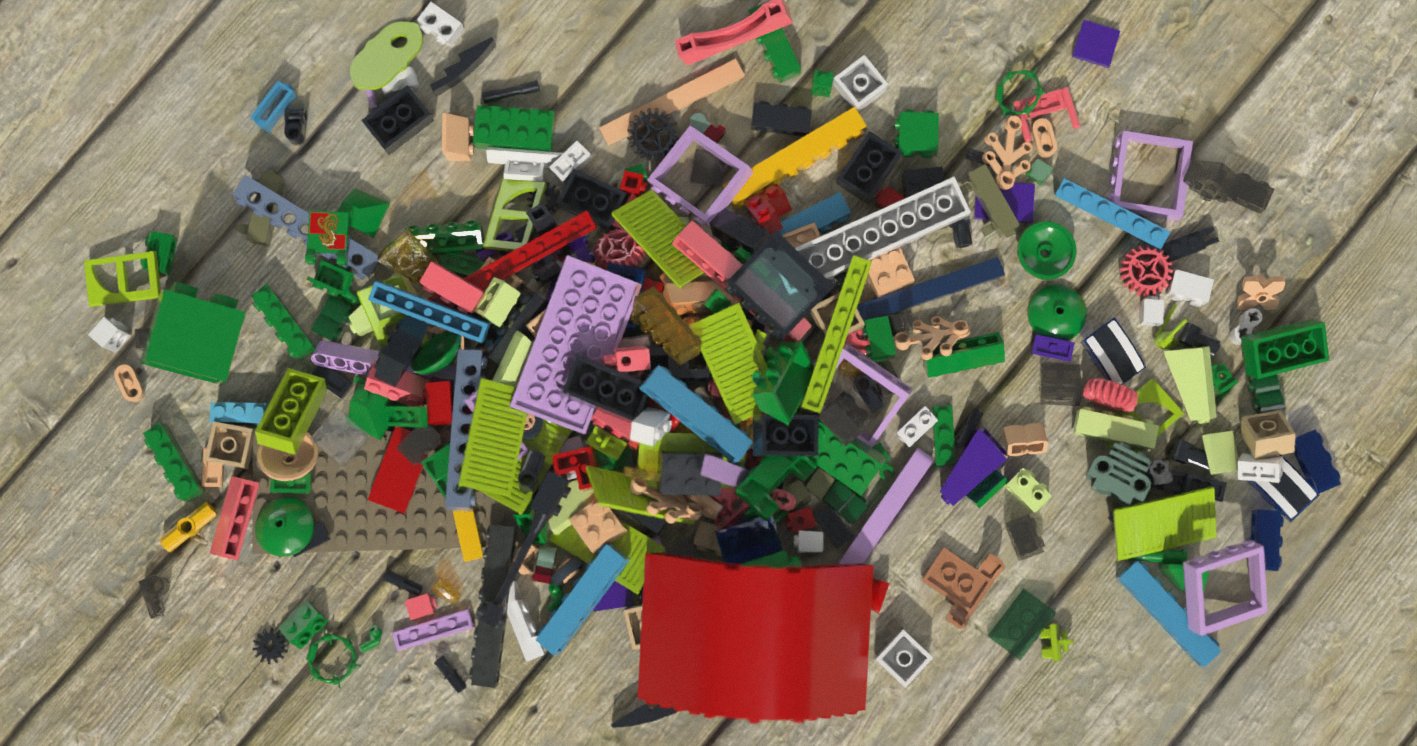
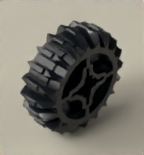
M650 108L647 109L648 115H645L643 110L640 111L642 118L635 115L633 118L637 123L632 121L629 123L634 129H627L628 133H633V136L627 137V140H634L629 145L630 148L636 145L637 149H635L634 153L637 154L639 150L642 151L640 158L648 154V161L651 160L652 155H654L656 161L659 160L658 154L665 158L666 154L664 151L669 153L671 150L669 146L673 147L675 145L672 140H679L678 136H673V133L679 132V129H672L677 124L676 121L670 124L669 120L672 116L669 115L667 118H664L666 114L664 110L661 115H658V108L654 110V114H652ZM649 119L660 120L665 125L656 128L650 123ZM643 122L646 134L638 139L637 130ZM650 129H653V132L655 130H662L656 135V140H653V137L651 139H644L650 134ZM668 130V141L662 147L660 135ZM650 141L656 146L657 150H648L641 144Z

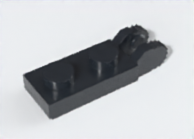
M1214 227L1206 228L1200 232L1198 230L1164 243L1162 249L1165 256L1169 255L1167 261H1176L1220 242L1219 238H1212L1205 243L1203 242L1201 236L1213 233L1215 231Z

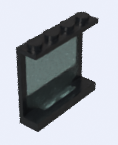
M777 230L724 284L726 291L730 295L741 300L740 304L746 310H751L755 314V319L760 324H765L769 327V332L775 338H780L781 340L834 287Z

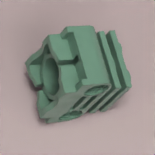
M1120 442V444H1114L1109 457L1099 456L1094 460L1086 478L1094 482L1093 491L1108 495L1119 504L1127 507L1131 501L1136 504L1144 501L1151 486L1150 480L1145 474L1152 461L1149 460L1150 456L1140 451L1137 454L1130 450L1131 447ZM1101 464L1105 465L1108 470L1105 472H1101L1098 470L1097 466ZM1141 483L1144 486V490H1137L1134 484Z

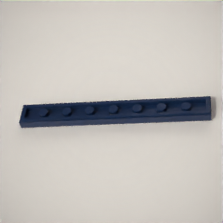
M996 257L858 304L856 309L863 321L890 316L1004 277L1005 273L999 258Z

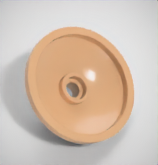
M307 432L296 455L260 445L257 459L261 470L267 476L280 481H291L303 477L313 469L318 460L319 452L315 439Z

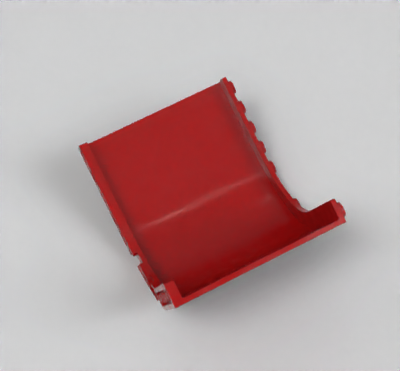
M645 553L637 699L645 700V703L650 705L660 704L662 708L674 707L675 711L687 710L691 715L704 714V718L713 719L718 716L746 719L749 723L759 724L761 720H792L795 723H804V719L817 721L818 717L830 719L831 715L843 717L844 713L856 715L857 711L866 710L873 565L847 563L783 566V568L759 565L747 567L741 566V564L666 553Z

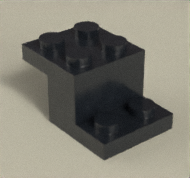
M673 343L671 347H663V344H653L651 348H648L650 361H668V370L676 380H681L684 383L709 382L710 372L709 369H705V366H693V369L689 370L688 346H683V343Z

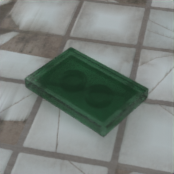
M1023 588L988 634V638L1021 661L1057 613Z

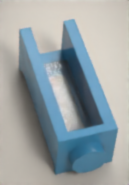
M277 81L250 118L256 125L271 134L272 128L284 114L285 108L289 107L294 99L297 98L294 93L295 89L286 82L282 84Z

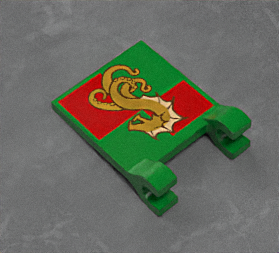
M309 211L305 263L316 265V253L337 254V264L339 266H347L349 212Z

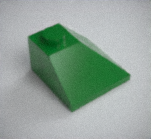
M354 188L342 201L338 212H349L348 228L375 238L390 203Z
M360 384L350 401L347 424L381 441L389 427L386 426L385 406L399 405L385 396L374 394L364 389L365 385Z
M1159 565V570L1177 590L1185 591L1184 565ZM1210 570L1201 573L1203 592Z

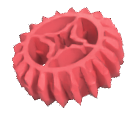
M616 227L614 231L609 230L608 234L602 233L603 238L597 239L598 244L594 245L596 263L601 269L609 271V266H612V269H614L613 266L619 267V269L626 268L631 270L632 268H638V263H643V258L646 257V252L624 228L619 229Z
M1148 244L1144 248L1138 245L1136 250L1132 248L1129 251L1130 254L1126 253L1124 255L1126 260H1122L1120 263L1124 267L1120 268L1119 272L1125 273L1120 279L1127 280L1124 286H1131L1129 292L1137 290L1136 296H1139L1142 292L1144 297H1147L1149 293L1151 296H1155L1156 291L1162 293L1163 288L1169 286L1167 282L1172 280L1169 274H1172L1174 270L1168 269L1172 262H1166L1169 255L1163 257L1161 255L1164 252L1162 249L1156 252L1157 247L1155 246L1150 250ZM1144 256L1152 259L1149 262H1144L1136 258ZM1156 264H1158L1159 267H1160V271H1161V275H1160V276H1159V273H1158V272L1156 271V269H1155ZM1132 265L1134 266V269L1137 271L1136 279L1134 278L1132 273ZM1149 265H1151V266L1149 267L1148 274H1145V275L1142 277V275L1144 274L1145 268H1147ZM1147 279L1151 282L1154 281L1157 284L1143 285L1141 284V282Z
M1098 378L1089 379L1087 384H1085L1083 393L1085 399L1092 403L1122 412L1133 411L1138 398V394L1133 389L1110 380Z

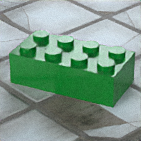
M477 105L473 144L476 149L498 147L553 152L556 124L555 112Z
M1310 319L1241 337L1246 375L1256 379L1330 361L1325 322Z
M822 413L819 415L818 456L808 458L862 496L887 458Z

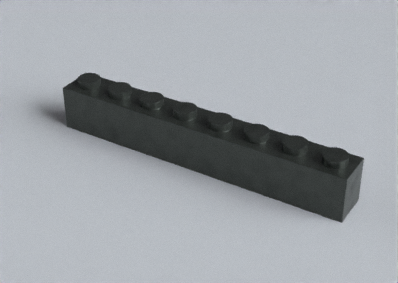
M491 524L490 528H487L486 539L489 540L488 548L485 547L483 559L486 560V566L482 568L481 579L484 582L483 588L480 587L479 590L481 604L482 602L487 603V601H494L513 565L517 526ZM510 589L502 603L506 610L505 615H507ZM480 620L478 627H475L474 639L476 640V648L473 647L471 659L474 660L473 668L471 667L469 671V679L472 680L471 685L490 688L498 686L506 620L503 626L498 625L497 629Z

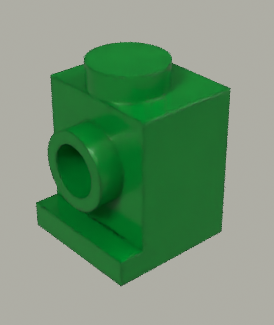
M815 70L811 95L830 98L834 73Z
M1224 363L1212 365L1213 386L1216 395L1225 392L1238 383ZM1219 373H1221L1224 380L1219 379Z

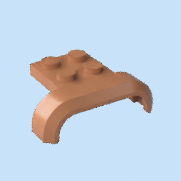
M943 547L921 581L954 603L945 620L959 629L967 626L969 618L997 576L1005 568L1002 560L989 553L979 567L975 569Z

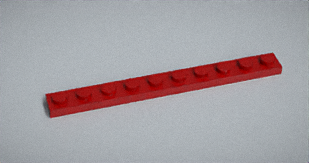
M585 211L463 279L484 291L488 288L494 277L504 280L597 229V226L589 212ZM438 293L427 298L451 308L456 306L453 302L448 304L441 300V295Z

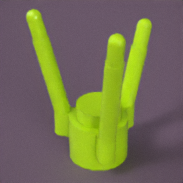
M1176 303L1173 304L1163 324L1154 334L1156 337L1153 340L1154 343L1163 351H1166V349L1170 350L1179 343V337L1173 341V335L1187 322V319H1183L1171 332L1167 330L1163 332L1177 307Z

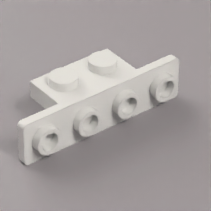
M487 147L486 150L488 163L505 164L504 179L539 182L543 181L545 167L549 168L563 154L559 152Z
M514 580L510 587L507 614L525 660L530 661L544 655L545 652L542 645L536 641L538 637L536 625L530 617L529 607L523 599L518 583Z

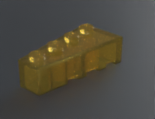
M408 229L379 252L377 258L378 262L387 265L394 272L400 273L408 278L410 282L422 288L424 285L419 282L430 263L436 262L443 266Z
M652 287L634 297L630 321L634 324L639 323L641 325L640 329L645 334L649 332L657 345L661 343L664 351L681 365L700 354L702 345L700 337L693 333L688 323L681 319L676 309L669 305L662 293L658 292L655 287Z

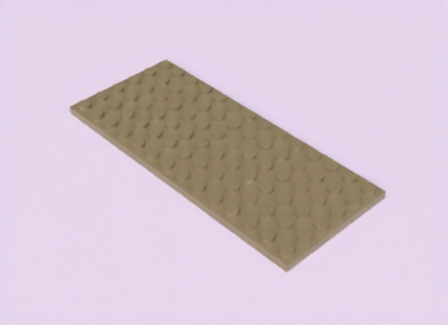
M451 430L412 431L434 439L428 457L441 450L443 444L451 441ZM386 431L381 441L363 432L310 434L315 439L319 452L318 460L309 472L312 473V493L270 492L271 477L267 476L259 466L257 452L260 444H258L255 435L253 441V482L260 484L252 509V554H269L259 545L256 539L255 525L262 509L270 502L279 498H294L303 502L312 512L314 525L321 521L324 522L331 540L306 553L449 549L461 547L453 511L446 509V498L443 497L425 467H423L406 514L368 501L394 431ZM461 486L462 488L457 490L458 493L462 494L467 491V487ZM474 489L477 500L476 506H473L482 548L488 547L489 540L486 539L487 528H490L491 524L517 526L515 547L522 546L526 537L513 516L515 511ZM283 521L278 523V527L282 526Z

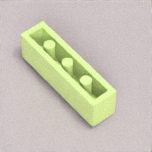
M1083 407V409H1079L1076 412L1072 433L1074 435L1117 444L1122 442L1131 447L1149 451L1155 449L1159 425L1153 424L1154 421L1142 419V421H1136L1132 416L1122 415V417L1114 416L1113 412L1109 411L1098 413L1094 412L1095 409L1090 407Z

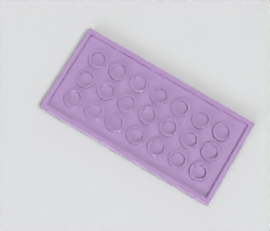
M567 255L509 406L585 434L595 409L559 395L572 360L576 355L603 365L602 356L613 355V349L618 348L642 284ZM588 378L582 380V383H584L583 385L586 387L588 385H591V383L588 382Z

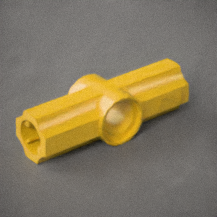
M206 501L186 518L180 519L176 526L159 538V541L168 552H172L189 537L196 535L203 526L218 514L213 506ZM190 522L192 528L189 532H186L185 525Z

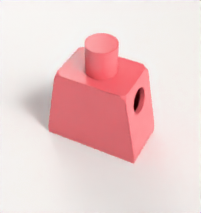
M645 345L614 348L613 355L602 356L603 365L614 367L618 372L651 369L649 349ZM627 356L626 361L621 362V359Z

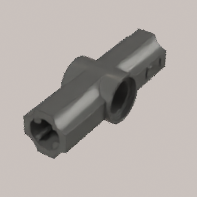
M1160 459L1154 460L1151 463L1150 472L1153 476L1154 484L1168 485L1173 481V473L1170 469L1169 461H1162Z

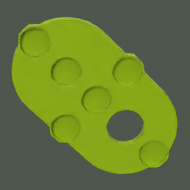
M395 22L381 30L374 39L369 40L365 44V48L353 59L350 65V76L354 87L366 90L379 89L389 84L400 72L405 71L409 62L420 52L423 46V35L419 25L415 22ZM403 36L407 38L405 46L401 48H394L392 46V41L396 37Z

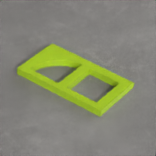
M502 179L483 242V248L512 252L531 241L534 225L526 212L506 210L505 207L516 196L531 191H537L532 208L542 203L546 189L545 182ZM501 219L528 221L522 243L495 240Z
M157 251L84 260L89 307L155 299L161 294ZM147 259L150 289L129 292L126 261ZM116 263L119 293L111 292L101 284L95 271V265Z
M401 274L382 281L392 286L399 285L400 289L408 291ZM371 285L356 291L382 348L383 345L387 346L389 344L387 340L390 336L383 327L399 322L400 319L404 320L407 315L397 312L379 319L372 301L368 300L373 287ZM427 334L424 337L421 348L429 341Z
M1153 378L1136 391L1138 394L1136 405L1155 403L1163 406L1173 414L1159 426L1157 436L1184 414ZM1135 410L1131 412L1113 411L1114 416L1122 417V415L1126 414L1134 417L1136 421H1142V418ZM1104 441L1112 450L1115 443ZM1134 448L1132 451L1138 454L1142 449Z

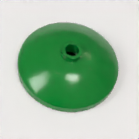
M1048 221L1039 222L1027 228L1021 235L1017 246L1018 259L1023 269L1031 276L1042 280H1052L1066 274L1073 266L1077 254L1076 243L1071 233L1062 225ZM1041 251H1047L1048 255L1043 256Z
M1053 284L1043 287L1034 294L1028 305L1027 316L1029 324L1036 334L1068 341L1077 336L1083 329L1087 310L1082 297L1074 289L1065 285ZM1061 308L1063 313L1058 314L1056 309Z
M446 330L433 337L417 352L412 360L411 368L417 374H428L449 366L461 345L462 335Z
M279 498L270 502L258 515L255 525V535L259 545L269 554L278 557H288L297 554L308 545L314 533L312 512L303 502L294 498ZM283 521L282 526L278 527V523Z

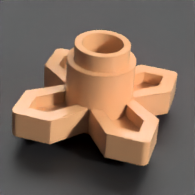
M1261 274L1245 276L1242 287L1246 293L1238 297V310H1249L1259 303L1265 310H1277L1279 298L1275 294L1283 291L1285 286L1284 277L1272 276L1266 279Z

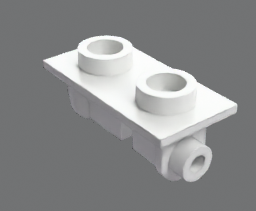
M924 406L896 433L899 435L898 438L910 447L938 420Z

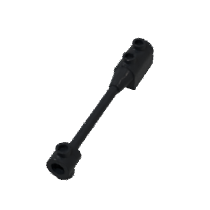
M548 471L530 507L536 513L530 525L529 533L494 601H487V603L482 602L476 614V617L479 618L478 620L496 629L498 625L503 626L507 615L504 614L506 610L502 603L536 535L541 532L553 515L556 517L559 515L562 509L559 503L562 497L566 499L571 491V488L568 487L570 482Z

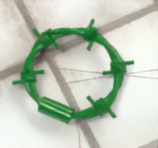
M1008 68L1009 72L1001 80L1000 85L996 86L995 101L999 103L1000 108L1003 110L1001 117L1004 114H1027L1030 118L1029 113L1033 112L1041 95L1047 94V92H1043L1044 89L1035 75L1037 68L1034 71L1020 70L1013 72ZM1017 74L1026 75L1025 81L1027 78H1030L1037 82V88L1032 89V91H1036V100L1030 106L1026 102L1027 106L1022 111H1013L1014 105L1009 108L1001 103L1003 102V85L1008 80L1012 83L1011 79Z
M323 630L324 636L310 645L306 657L311 676L313 677L310 681L312 682L316 678L329 684H338V687L341 688L340 682L348 677L357 666L361 667V665L356 663L355 650L351 641L354 637L352 636L348 640L334 634H326V631ZM331 639H339L346 647L343 651L345 652L349 648L352 653L350 664L344 665L349 667V669L341 677H334V673H332V679H325L318 671L321 667L319 666L315 670L312 665L318 644L323 641H330V645H332Z

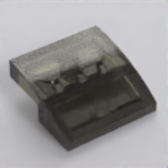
M1041 363L1040 405L1080 406V364Z

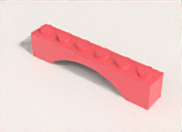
M772 0L764 3L752 15L740 22L714 31L691 33L676 39L675 43L679 57L688 66L792 24L793 20L789 6L784 0Z

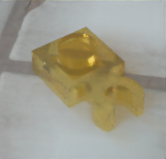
M625 466L623 473L627 477L660 482L661 476L656 471V468L644 466V469Z

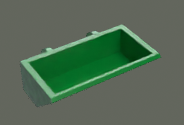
M801 340L780 343L776 352L772 347H768L765 352V358L768 360L763 375L759 370H755L752 374V381L756 384L752 396L759 409L786 425H789L799 407L815 368Z

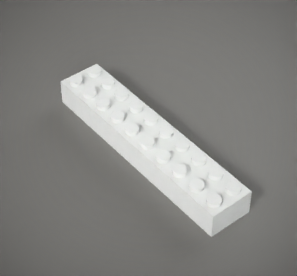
M952 177L795 249L826 279H829L847 271L853 255L866 260H872L969 216L971 212L955 177ZM777 271L788 297L798 293Z

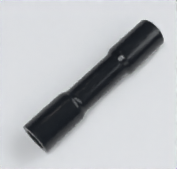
M538 80L513 87L481 92L483 103L486 104L508 97L539 92L540 87Z

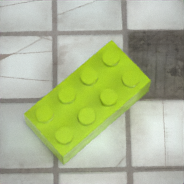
M288 368L255 430L258 444L296 455L327 393L325 379Z

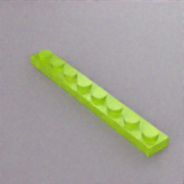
M854 255L852 257L801 406L802 408L821 414L872 261Z

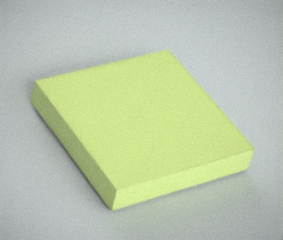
M1233 431L1202 435L1210 474L1237 471L1239 457Z

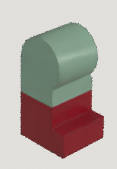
M695 113L690 117V125L716 144L726 134V128L722 125H719L717 128L706 120L702 113Z
M541 545L532 581L546 584L552 583L551 577L554 574L557 548Z

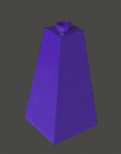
M984 426L976 432L940 490L942 493L941 498L948 505L950 503L953 506L957 504L1009 457L1006 450Z

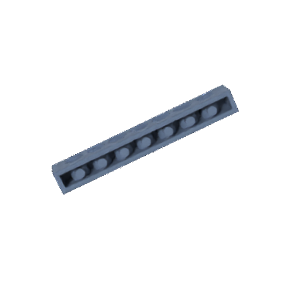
M245 175L233 192V196L236 199L235 202L244 208L246 205L253 209L252 213L260 218L263 216L270 219L269 223L273 226L285 228L287 230L286 233L295 239L297 236L304 240L303 244L307 246L308 234L303 233L301 229L304 225H308L309 213ZM259 194L261 199L255 203L250 200L251 196ZM272 204L278 206V210L274 213L267 211L268 207ZM287 215L295 216V220L292 223H286L284 219ZM348 237L347 266L341 267L346 270L349 267L355 271L354 274L360 279L364 280V278L370 280L382 258ZM320 253L328 259L332 257L337 260V254ZM361 256L363 258L362 263L354 264L352 262L353 257Z
M458 349L445 503L446 509L451 511H472V506H476L477 496L474 494L473 488L467 487V491L462 494L458 493L457 489L459 487V469L464 458V454L460 451L463 446H466L468 434H463L462 430L464 427L471 425L473 412L471 414H464V409L468 407L464 400L470 396L465 394V391L469 387L475 388L476 391L480 378L486 379L483 376V369L487 368V357H484L482 350ZM470 368L477 369L474 375H467V371Z

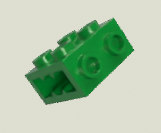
M912 109L900 112L898 118H895L894 129L898 130V137H894V147L902 151V157L910 158L913 155H921L922 158H932L936 156L938 152L939 113H934L932 110L915 112Z

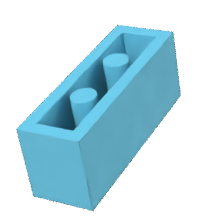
M210 402L209 422L229 425H258L269 403Z

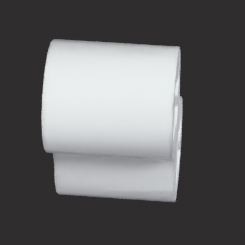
M407 67L405 71L400 72L389 84L382 87L384 97H392L407 85L412 91L419 88L414 68Z
M1251 308L1240 315L1238 326L1229 333V339L1233 344H1242L1239 331L1242 332V337L1250 335L1253 328L1262 321V314L1258 309Z

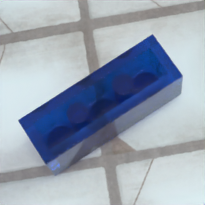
M1315 429L1295 437V450L1293 453L1308 485L1316 494H1320L1341 485V477L1331 463L1332 457L1330 453L1325 450L1322 444L1323 438L1321 434Z
M1255 509L1251 510L1250 540H1254L1256 543L1264 546L1265 571H1279L1282 565V557L1279 556L1283 544L1280 529L1283 527L1284 518L1281 516V511Z

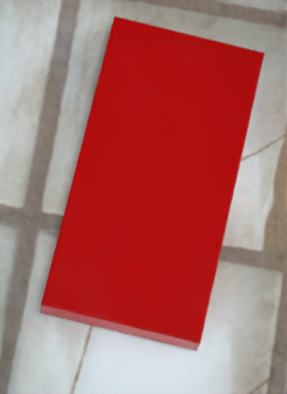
M396 426L369 494L368 501L406 514L424 467L421 462L427 459L434 439Z

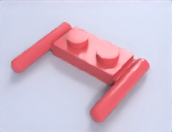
M1068 87L1041 95L1033 112L1029 113L1030 118L1027 114L1017 115L1022 122L1021 131L1025 142L1032 140L1026 119L1064 110L1065 108H1067L1072 127L1074 129L1080 127ZM1036 96L1014 102L1015 111H1022L1027 106L1026 102L1030 106L1036 100Z

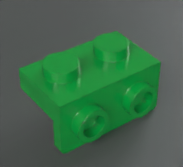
M321 260L315 277L308 276L306 280L312 282L313 287L320 290L326 288V293L338 297V294L347 295L355 274Z
M306 600L279 627V630L289 643L302 649L329 620L321 615L309 600Z

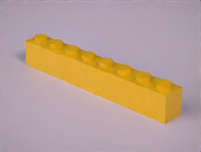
M855 107L851 108L752 167L753 174L730 202L734 209L745 207L743 202L749 200L750 197L763 192L769 186L775 184L780 186L782 180L787 177L789 179L799 174L798 171L804 167L805 169L812 167L819 158L825 159L832 154L831 151L836 148L839 150L844 148L851 139L857 140L865 134L867 125ZM730 181L722 185V191Z

